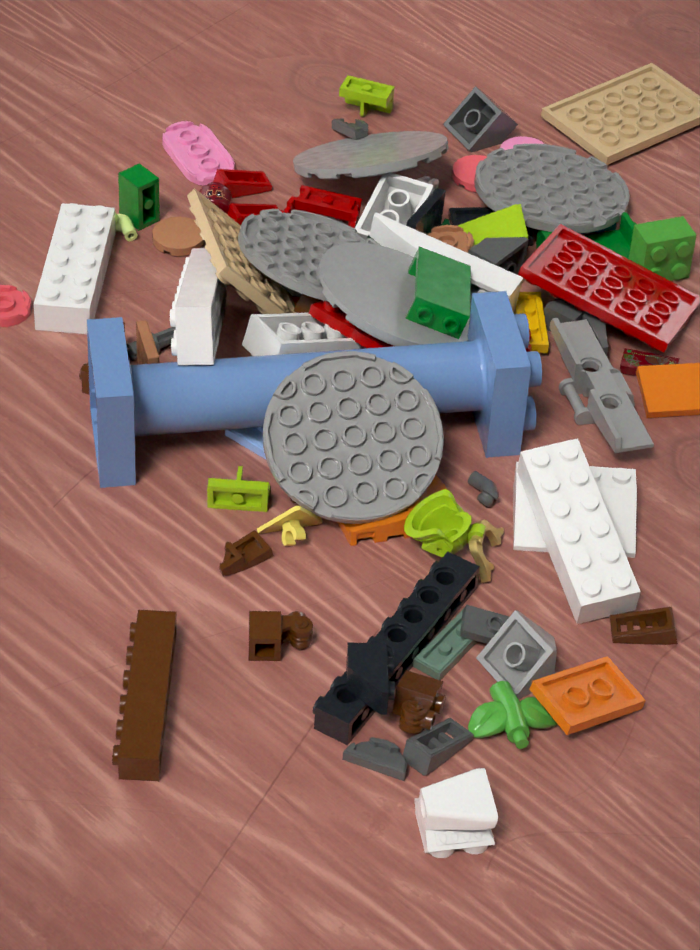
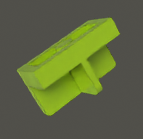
M347 75L339 88V97L345 98V102L348 104L360 106L361 117H365L369 109L391 113L393 110L395 86Z
M238 466L237 480L208 479L207 508L267 512L270 484L269 482L243 480V466Z

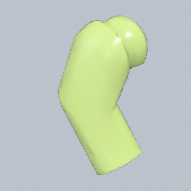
M115 212V230L122 232L127 241L135 240L138 234L131 219L126 215L116 214Z

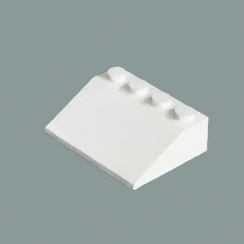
M516 462L513 484V550L548 552L517 472L519 462ZM589 466L626 557L635 558L636 469Z

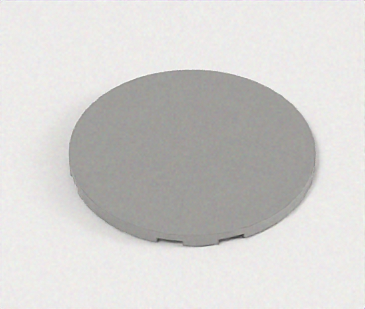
M426 131L377 133L357 140L346 138L322 144L298 154L293 159L294 171L298 175L311 178L312 174H315L319 179H338L340 174H345V176L352 178L388 174L417 167V161L422 160V162L430 163L442 156L441 152L445 154L448 151L447 137L442 134Z
M548 144L513 145V149L504 150L499 148L487 154L486 159L478 163L474 177V186L477 194L492 210L496 212L515 204H521L525 225L548 232H553L560 224L577 233L594 232L610 227L621 219L623 212L627 211L630 197L625 181L617 172L612 173L607 169L608 165L592 156L585 158L576 155L577 151Z
M267 209L260 211L259 215L251 214L244 219L238 233V244L242 253L258 270L283 286L323 301H327L322 293L324 288L322 284L318 283L316 276L317 267L323 254L329 248L342 243L361 242L379 245L371 238L363 239L356 234V229L344 223L300 210L282 213L279 209Z
M361 242L338 244L329 248L323 254L316 271L317 281L324 288L322 291L323 295L333 308L339 307L347 314L346 320L365 333L393 346L463 342L469 340V320L460 338L457 339L406 319V315L415 298L416 277L408 274L409 266L414 257L388 247Z
M342 351L321 355L303 363L301 367L289 376L287 375L279 384L265 413L263 448L267 464L276 482L298 505L328 520L362 524L379 521L404 511L414 504L428 489L435 477L442 457L444 445L442 421L430 393L404 367L395 362L391 363L375 357V354Z

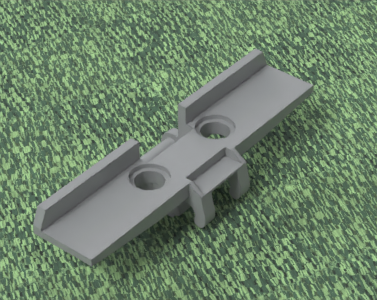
M553 318L549 328L565 366L572 377L564 379L559 384V391L562 395L567 396L575 412L574 420L576 424L596 423L614 453L654 447L650 435L634 408V395L620 370L612 367L587 319L560 323L558 318ZM584 368H593L596 371L589 372L584 370ZM578 394L589 397L587 407L584 406Z

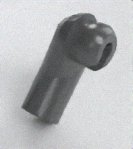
M474 471L468 479V484L481 491L477 496V500L484 506L490 507L493 501H497L499 497L496 484L477 471Z

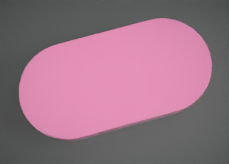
M182 121L170 125L166 128V132L163 133V148L184 176L192 183L205 186L214 181L217 169L234 170L235 163L233 158L207 126L203 124L196 126L191 121Z

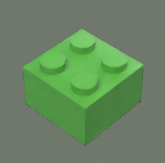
M684 216L635 224L629 260L670 281L689 278L697 235Z

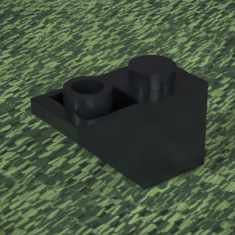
M347 642V690L380 715H387L388 701H394L395 682L388 681V676H393L394 658L387 657V643Z

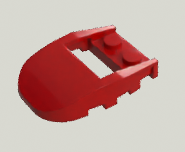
M301 185L300 195L298 197L292 196L287 201V207L280 211L282 213H291L292 210H303L333 217L338 220L348 221V226L355 229L358 223L362 199Z

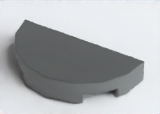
M344 118L332 120L333 130L357 140L368 136V124L365 121L355 119L354 124L344 122Z
M374 737L369 738V741L360 742L356 745L351 743L343 752L342 760L402 781L405 780L407 761L399 752L400 748L388 740Z

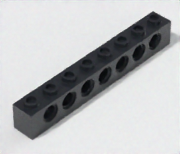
M447 551L440 561L436 560L432 564L429 574L424 580H418L412 594L408 598L401 600L395 614L385 619L378 634L368 639L367 643H387V657L394 658L393 676H388V681H394L395 687L406 670L409 671L413 667L414 658L446 627L477 589L480 566ZM346 671L342 676H337L334 679L330 690L324 697L320 696L316 700L312 710L313 714H315L314 729L348 746L376 712L347 690Z

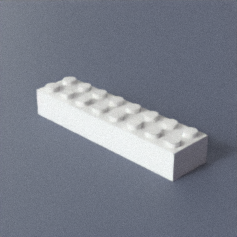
M192 248L190 257H186L181 278H179L177 293H175V301L172 302V309H170V326L176 327L174 338L171 339L172 356H177L178 365H214L227 305V285L217 278L215 274L217 270L210 262L212 257L205 248Z

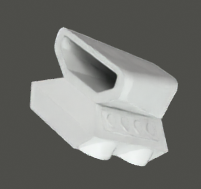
M485 768L474 769L420 789L419 798H415V815L425 853H430L436 858H447L456 849H463L470 854H481L487 850L488 846L495 845L491 829L497 824L498 813Z

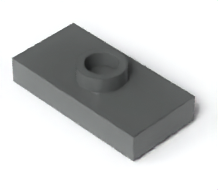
M466 605L462 612L460 636L488 644L509 616Z

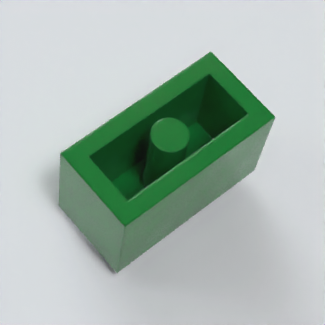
M140 163L119 172V214L128 216L134 228L138 231L160 221L159 178Z

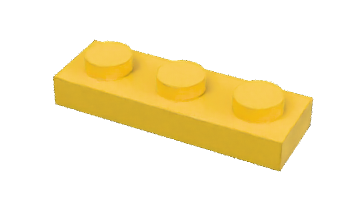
M520 292L514 314H526L531 331L529 344L532 346V351L548 353L549 342L541 292Z

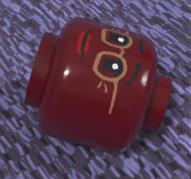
M211 182L199 190L202 195L228 214L229 204L232 203V194L226 186L219 182Z

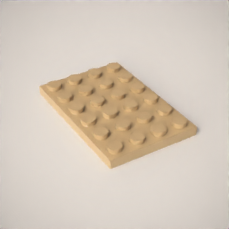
M650 63L542 108L541 117L597 159L608 165L700 125V96L655 64Z
M194 188L187 195L191 205L189 209L196 217L194 222L200 228L201 232L199 234L206 242L205 249L212 257L210 262L217 270L215 273L217 278L225 285L229 283L236 288V292L245 301L251 299L256 303L257 309L262 314L296 313L293 311L295 303L291 295L278 282L258 270L242 253L238 244V233L241 225Z

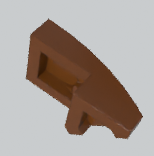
M254 530L233 544L226 542L224 548L225 556L223 563H220L219 570L223 576H228L256 566L274 555L271 547Z

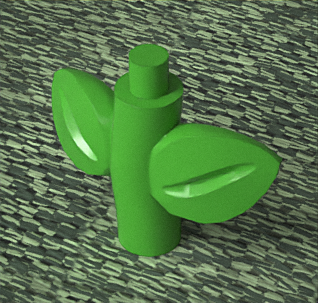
M499 681L493 684L489 690L493 701L484 703L476 708L470 718L468 730L474 734L473 738L489 737L505 731L508 740L515 743L518 749H523L529 744L527 739L530 734L528 726L544 729L554 727L557 723L537 698L527 697L519 701L511 684L507 681Z

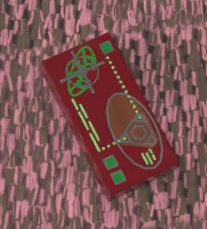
M624 348L620 372L637 376V366L679 364L680 358Z

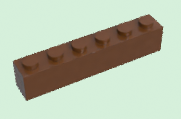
M138 610L137 622H131L129 640L134 642L133 646H127L126 665L131 666L130 670H124L123 689L127 690V695L121 694L119 714H124L123 720L117 719L116 739L120 740V745L113 746L112 765H118L119 779L159 782L177 635V612Z

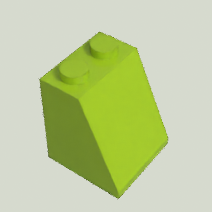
M515 204L458 225L467 234L468 231L472 234L474 245H477L485 238L525 237L528 239L521 204Z

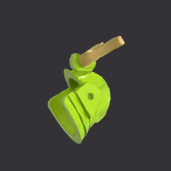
M447 489L435 492L419 502L406 518L404 524L405 533L413 539L421 541L423 543L421 547L423 550L443 557L447 551L456 554L458 551L463 550L464 546L468 543L476 565L480 566L481 583L491 581V570L494 569V565L486 559L482 543L486 535L492 547L500 545V537L504 533V529L502 527L495 528L487 520H481L471 525L472 517L467 512H464L455 501L454 495Z

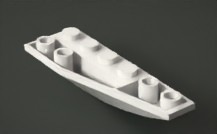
M377 212L374 214L369 236L378 244L412 257L415 256L420 246L470 265V303L472 293L506 291L513 313L515 312L523 277Z

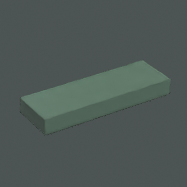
M463 610L414 658V668L434 679L441 680L478 642L460 636Z

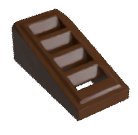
M672 606L610 615L613 643L678 644ZM621 625H627V631L621 632ZM633 626H640V629L634 630Z

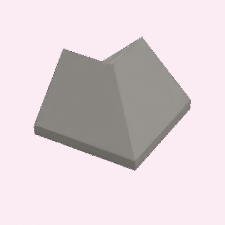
M515 610L476 659L497 682H509L518 699H521L532 693L529 689L533 680L555 673L557 656L555 638L521 612Z

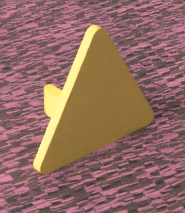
M295 506L257 528L258 534L283 530V545L295 546V540L306 539L303 527L321 524L322 518L301 506Z

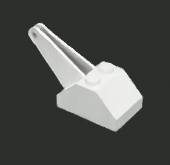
M395 173L383 174L355 227L357 230L356 234L365 240L371 238L369 235L373 216L376 212L406 225L409 218L432 192L438 188L439 180L435 178L430 180L428 176L412 179Z

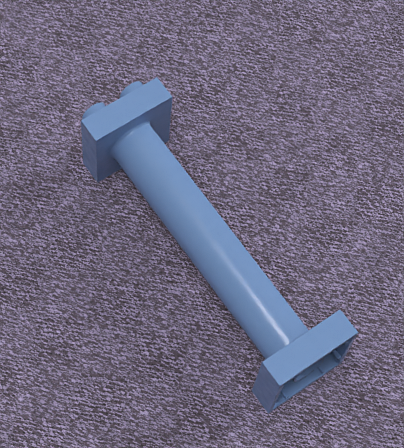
M506 291L472 293L468 341L215 359L214 365H178V362L129 365L123 318L87 319L90 412L100 488L136 485V436L263 427L265 413L273 393L287 375L289 376L301 367L303 363L315 357L342 351L375 354V357L391 363L395 362L404 367L430 393L439 414L472 411L486 458L520 455L523 431L535 430L536 427L535 402L531 395L528 396L529 387L540 386L542 382V363L539 352H526L525 349L529 345L526 314L513 313Z

